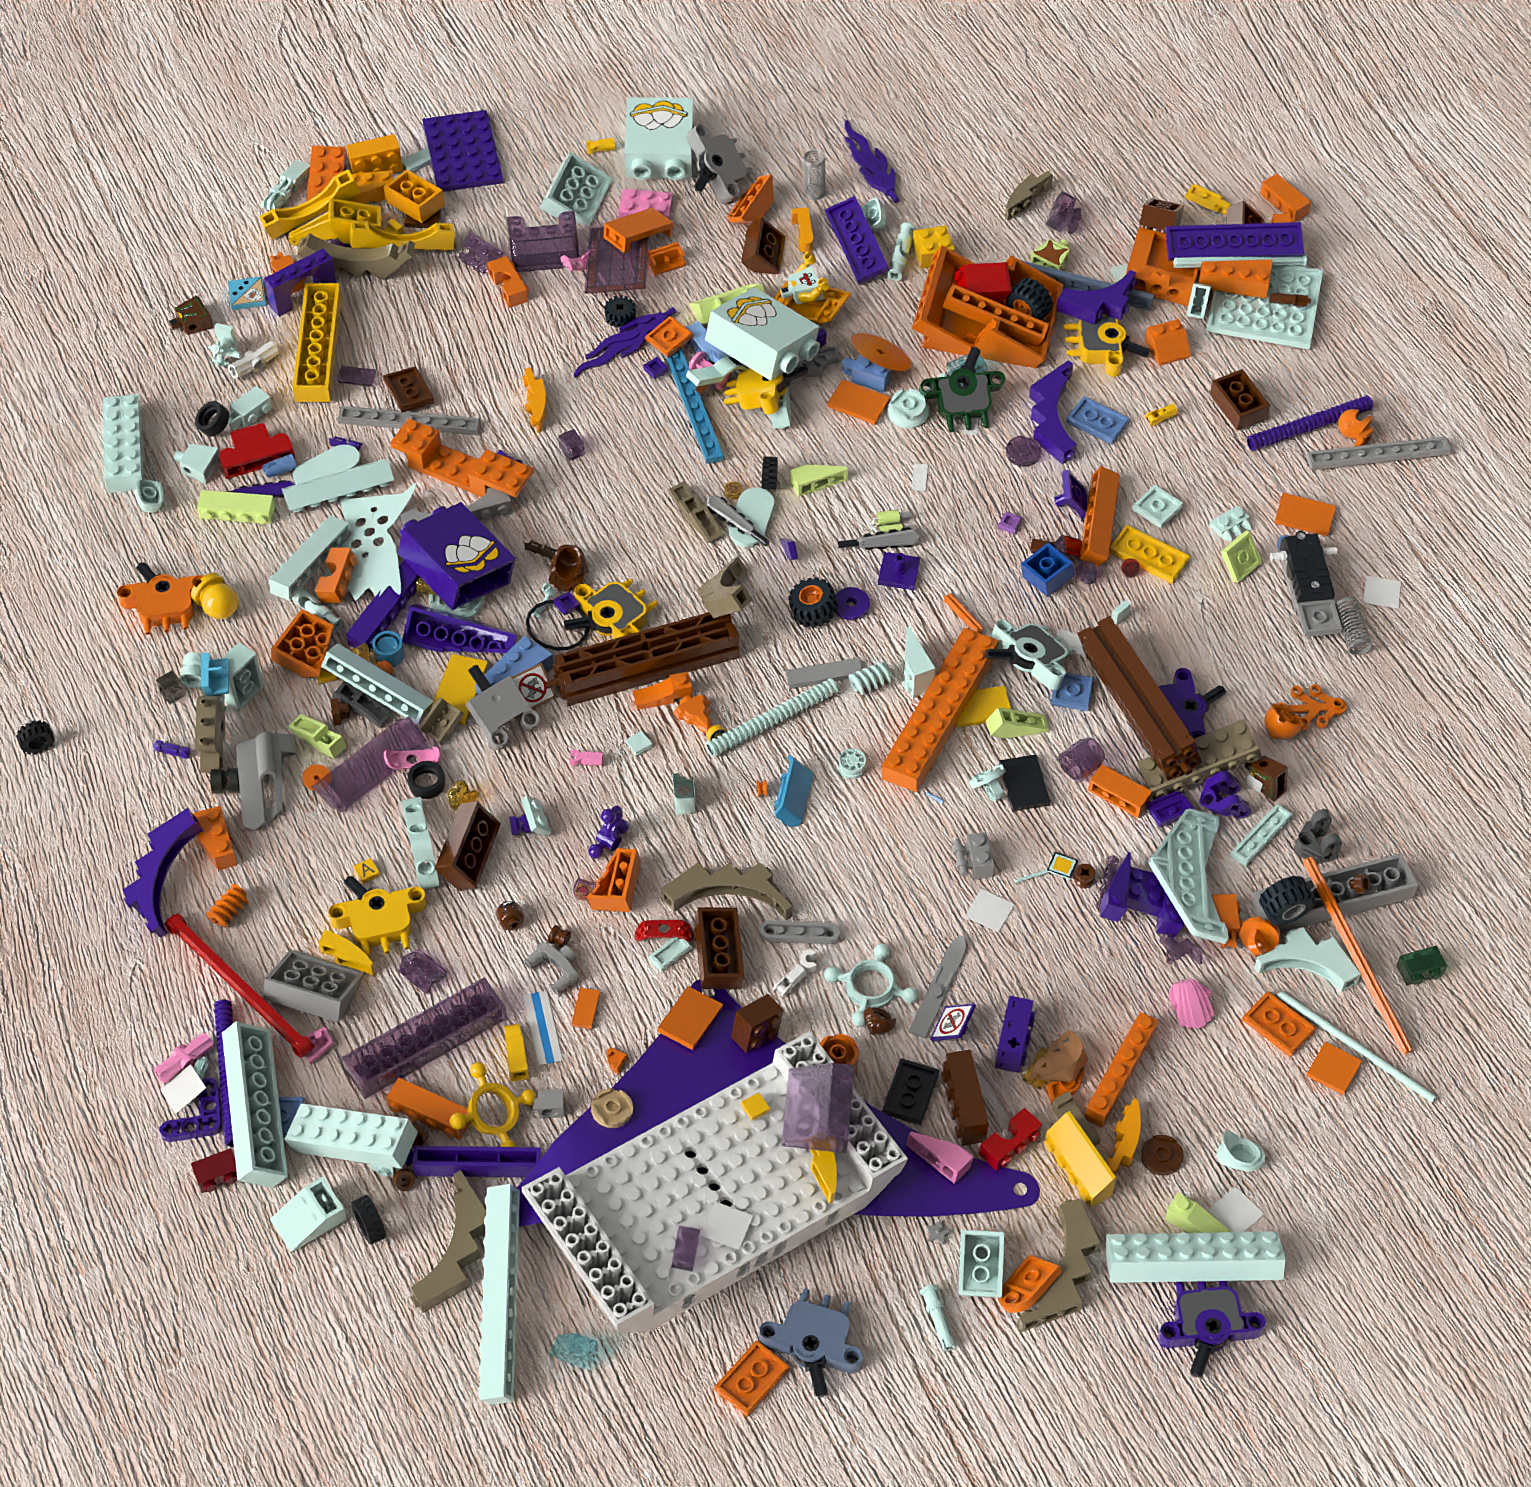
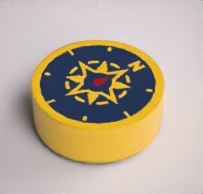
M719 724L714 725L707 731L706 737L709 741H712L713 738L717 739V736H722V733H726V730Z

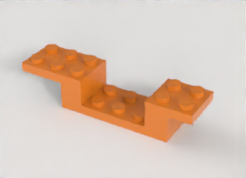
M409 418L390 442L391 448L406 453L409 468L481 497L487 493L488 488L517 497L534 473V468L487 449L477 459L441 444L439 430Z

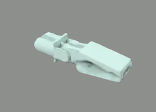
M296 160L280 176L282 182L273 188L270 187V194L261 203L262 208L270 211L272 209H279L282 205L286 206V201L291 197L292 191L297 193L309 177L310 164Z

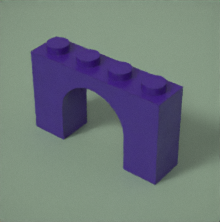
M324 248L264 278L269 306L278 317L293 310L291 292L301 279L312 276L314 283H337L333 259Z

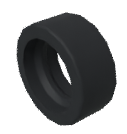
M210 401L204 404L198 411L195 425L205 435L210 437L216 436L227 426L230 418L229 411L219 402ZM217 413L214 420L208 424L210 418Z
M421 761L412 766L408 772V785L412 794L422 799H431L438 796L445 787V776L442 767L432 761ZM424 773H432L438 777L437 782L428 787L417 785L415 779Z

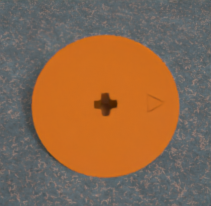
M857 333L851 338L854 348L862 356L883 368L905 371L911 366L909 358L901 349L881 337L867 333Z

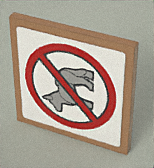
M542 663L511 677L531 709L557 697L553 688L547 689L545 682L550 680Z

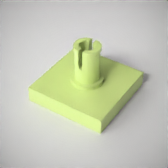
M1248 531L1243 532L1221 551L1222 558L1225 560L1233 582L1241 581L1262 563L1251 532Z

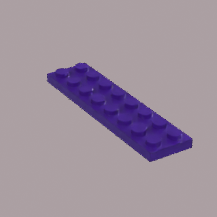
M1301 222L1166 226L1165 228L1168 261L1184 257H1303L1304 255Z

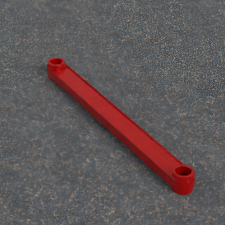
M179 913L167 919L164 923L167 930L172 935L177 934L291 1044L292 1050L299 1058L305 1057L314 1049L312 1041L305 1035L302 1037L187 926L185 919Z

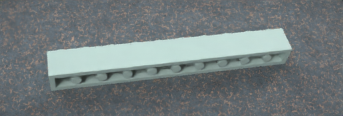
M511 1184L487 1187V1195L485 1197L486 1216L484 1224L486 1234L483 1240L485 1257L483 1258V1300L481 1301L483 1317L480 1324L482 1342L480 1343L481 1364L479 1365L480 1386L478 1387V1395L481 1401L489 1405L510 1403L514 1399L520 1190Z

